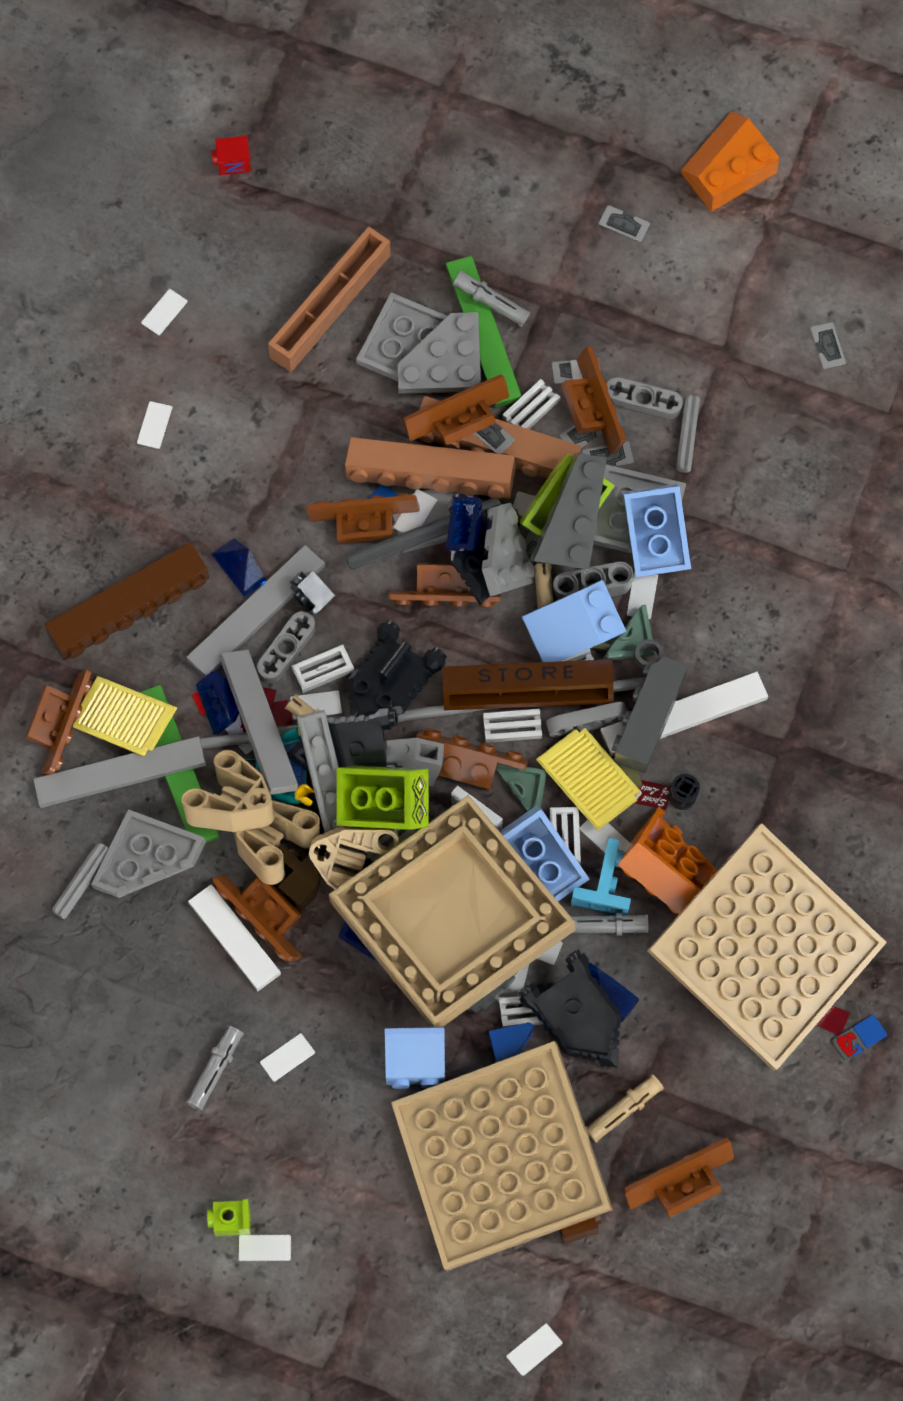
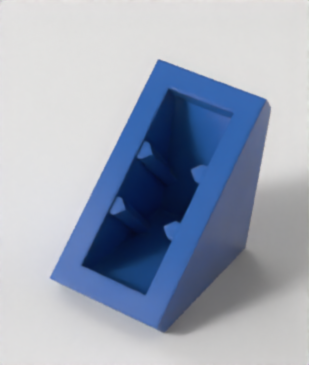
M527 1022L489 1031V1042L494 1063L520 1054L534 1033V1025Z

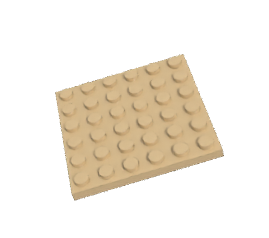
M761 823L647 951L760 1059L775 1071L887 942Z
M555 1041L391 1102L438 1252L446 1271L613 1210L558 1044Z

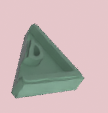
M646 605L639 607L625 626L626 632L617 637L604 655V659H633L636 647L641 641L653 640ZM650 649L643 650L640 653L641 658L653 657L655 655V651Z
M498 763L496 772L526 812L536 805L541 808L547 772L544 769L526 767L523 770Z

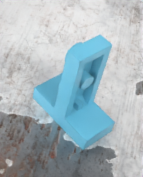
M608 839L597 891L574 887L571 906L616 915V913L628 915L631 899L611 895L615 894L618 877L613 876L615 866L620 867L618 863L624 853L623 850H619L620 840Z

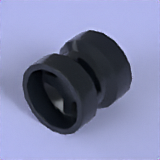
M689 774L676 776L668 794L671 805L680 810L691 808L695 804L700 790L698 780Z

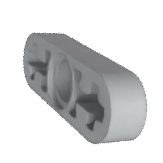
M618 377L612 378L607 382L608 393L615 406L666 419H674L682 412V397L674 391ZM616 387L621 388L618 396L613 395ZM629 390H633L631 400H628ZM639 393H647L651 396L652 400L647 404H641L636 400V396ZM656 396L660 397L658 407H655ZM669 401L674 402V406L671 410L666 409V404H668Z
M304 611L295 613L261 657L257 669L262 681L266 683L279 681L313 636L315 620L310 613ZM304 621H307L308 629L302 628L298 633L297 639L294 636L298 630L297 622L302 624ZM290 641L295 646L294 650L291 653L284 654L278 649L280 643ZM272 654H275L279 659L275 664L276 672L270 671L266 674L264 666H272L275 662V656Z
M615 702L554 716L546 721L549 736L557 738L567 736L575 729L580 732L583 728L589 731L610 726L623 721L627 708L624 702Z

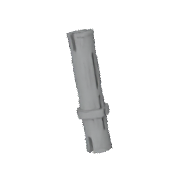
M462 270L459 272L452 284L453 286L472 296V300L475 302L479 300L520 327L524 325L531 312L487 286L488 283L484 281L481 283Z
M616 913V916H571L575 921V931L571 934L616 933L617 936H622V933H648V914L622 915V913Z
M227 1025L217 1047L212 1048L210 1052L212 1056L189 1098L186 1100L189 1106L199 1111L203 1110L227 1063L230 1064L232 1062V1054L241 1037H243V1032Z

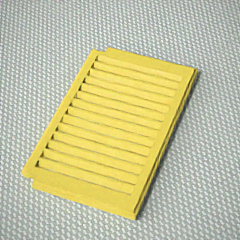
M97 676L80 704L82 705V711L79 718L73 723V728L145 756L148 750L153 751L177 707Z
M583 728L580 732L577 729L573 730L536 759L597 831L637 801L635 795L641 792L586 728Z

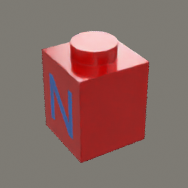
M247 136L215 139L216 149L211 150L213 166L218 165L219 176L251 172Z

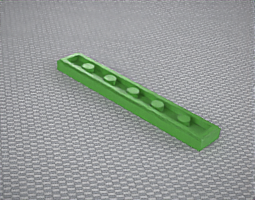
M472 256L446 263V269L452 284L461 270L481 282ZM453 286L462 313L478 312L480 365L485 380L500 374L506 380L509 397L495 403V408L517 402L522 396L490 307L479 300L475 302L472 300V296Z
M161 685L140 692L167 703ZM173 716L155 747L182 741ZM191 769L165 776L185 830L204 837L206 843L218 839L217 830L191 826L185 819L182 805L183 794L190 789H201L194 770Z

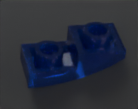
M589 963L590 974L597 979V984L603 988L602 991L608 994L610 1002H613L621 1012V1022H623L640 999L601 969Z

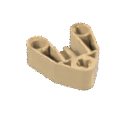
M232 750L221 751L214 758L217 781L223 787L220 796L198 788L190 789L182 796L185 819L191 826L238 832L263 828L270 825L274 820L271 795L262 774Z
M272 801L274 820L270 825L263 828L233 832L238 855L263 883L269 885L279 883L285 874L283 853L277 848L280 845V840L284 838L302 848H310L311 841L320 835V819L315 812Z
M340 826L316 836L310 843L309 856L325 882L333 889H337L358 873L334 866V863L361 871L366 858V854L340 847V844L384 855L399 844V834L396 829ZM382 834H390L394 838V842L389 846H383L379 843L378 838ZM320 845H326V851L329 853L325 852L324 856L319 855L318 849L315 847L317 846L320 849Z

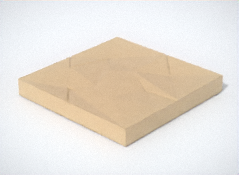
M469 795L429 822V827L419 829L329 894L330 903L431 1028H442L500 986L504 981L511 978L575 931V921Z

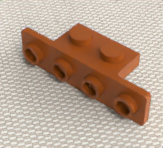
M585 347L577 358V364L583 379L565 380L561 388L577 433L602 431L610 454H614L625 443V432L620 426L616 415V407L609 396L607 382L601 374L599 360L595 356L592 347Z
M502 374L404 417L403 421L409 439L413 441L436 430L444 443L448 445L495 424V417L489 406L509 397L504 376Z
M401 493L394 497L372 496L369 499L362 500L347 498L341 502L331 503L318 501L314 504L306 505V511L312 522L336 520L338 544L392 538L393 514L419 512L420 505L416 495Z
M417 563V591L389 590L388 599L394 600V604L409 605L411 600H422L423 605H439V601H450L452 606H466L467 601L477 602L470 591L471 588L466 586V581L462 580L461 574L456 571L452 564ZM501 593L489 597L481 605L478 603V606H495V602H501Z
M88 669L77 674L70 695L48 685L42 689L24 737L49 749L40 775L53 774L62 765L63 756H61L64 746L66 747L72 738L73 731L70 729L73 721H76L81 714L82 705H80L83 695L85 696L88 693L92 681L89 680L92 671Z
M425 728V731L420 730L416 735V738L444 744L443 763L439 772V776L491 789L498 763L523 770L528 766L529 759L523 758L524 755L517 751L507 750V753L496 750L494 745L480 743L478 746L468 743L469 739L462 736L453 735L452 738L441 736V731L432 728Z
M226 875L214 877L212 882L217 886L216 891L224 899L230 900L236 906V912L256 927L255 932L275 947L274 952L282 960H288L289 962L297 961L302 957V954L284 937L302 914L274 885L265 884L257 877L245 892L242 893Z
M724 1138L714 1142L694 1154L685 1156L682 1160L668 1167L661 1168L657 1172L631 1183L623 1189L628 1207L634 1209L657 1197L670 1218L721 1193V1186L711 1170L734 1159L730 1140Z

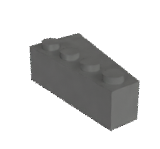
M574 453L530 560L582 569L590 568L606 457Z

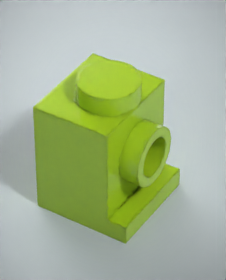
M249 1200L213 1202V1210H207L208 1228H214L215 1236L251 1235ZM225 1212H232L234 1217L226 1221L223 1219V1214Z

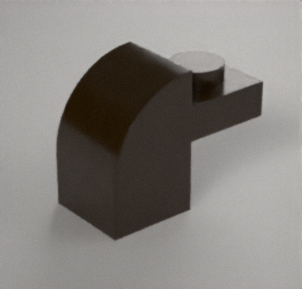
M280 844L277 848L283 853L284 870L290 875L278 886V889L301 913L318 893L320 886L319 871L309 855L301 862L302 857L293 848L289 847L286 849Z

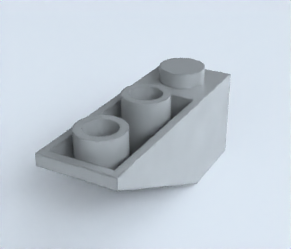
M420 738L387 740V764L397 763L398 766L402 765L403 768L429 769V786H434L443 763L444 744Z

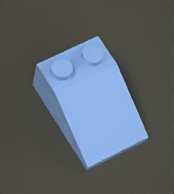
M672 484L622 492L635 577L691 569L679 485Z
M603 580L522 616L542 662L565 660L626 632Z
M537 805L499 831L557 901L571 893L574 887H579L589 880V877L549 819Z
M385 1028L386 1085H392L394 1089H407L410 1085H421L422 1088L428 1089L444 1083V1028Z

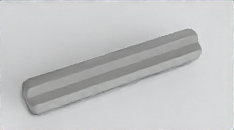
M687 395L685 397L676 465L678 472L689 473L691 471L700 402L698 396Z
M102 843L96 844L54 905L52 910L55 915L63 919L69 915L95 877L109 849Z

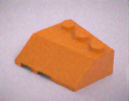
M731 111L681 169V174L712 212L776 174L780 157L748 117Z
M658 807L631 841L618 866L622 868L627 876L641 883L648 893L657 896L667 904L673 913L680 914L713 877L717 869L697 847L688 846L683 841L681 836L683 832L677 825L671 827L663 818L666 813Z

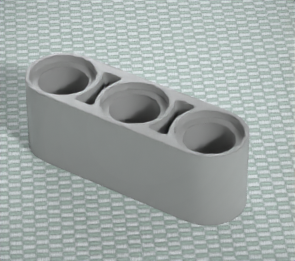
M614 562L593 566L589 569H578L560 573L553 582V598L556 601L587 587L586 582L590 580L597 582L603 580L610 597L626 594L632 586L633 570L625 562ZM616 575H622L627 580L623 582H618L613 577ZM567 585L570 586L572 590L568 593H564L559 590V587Z

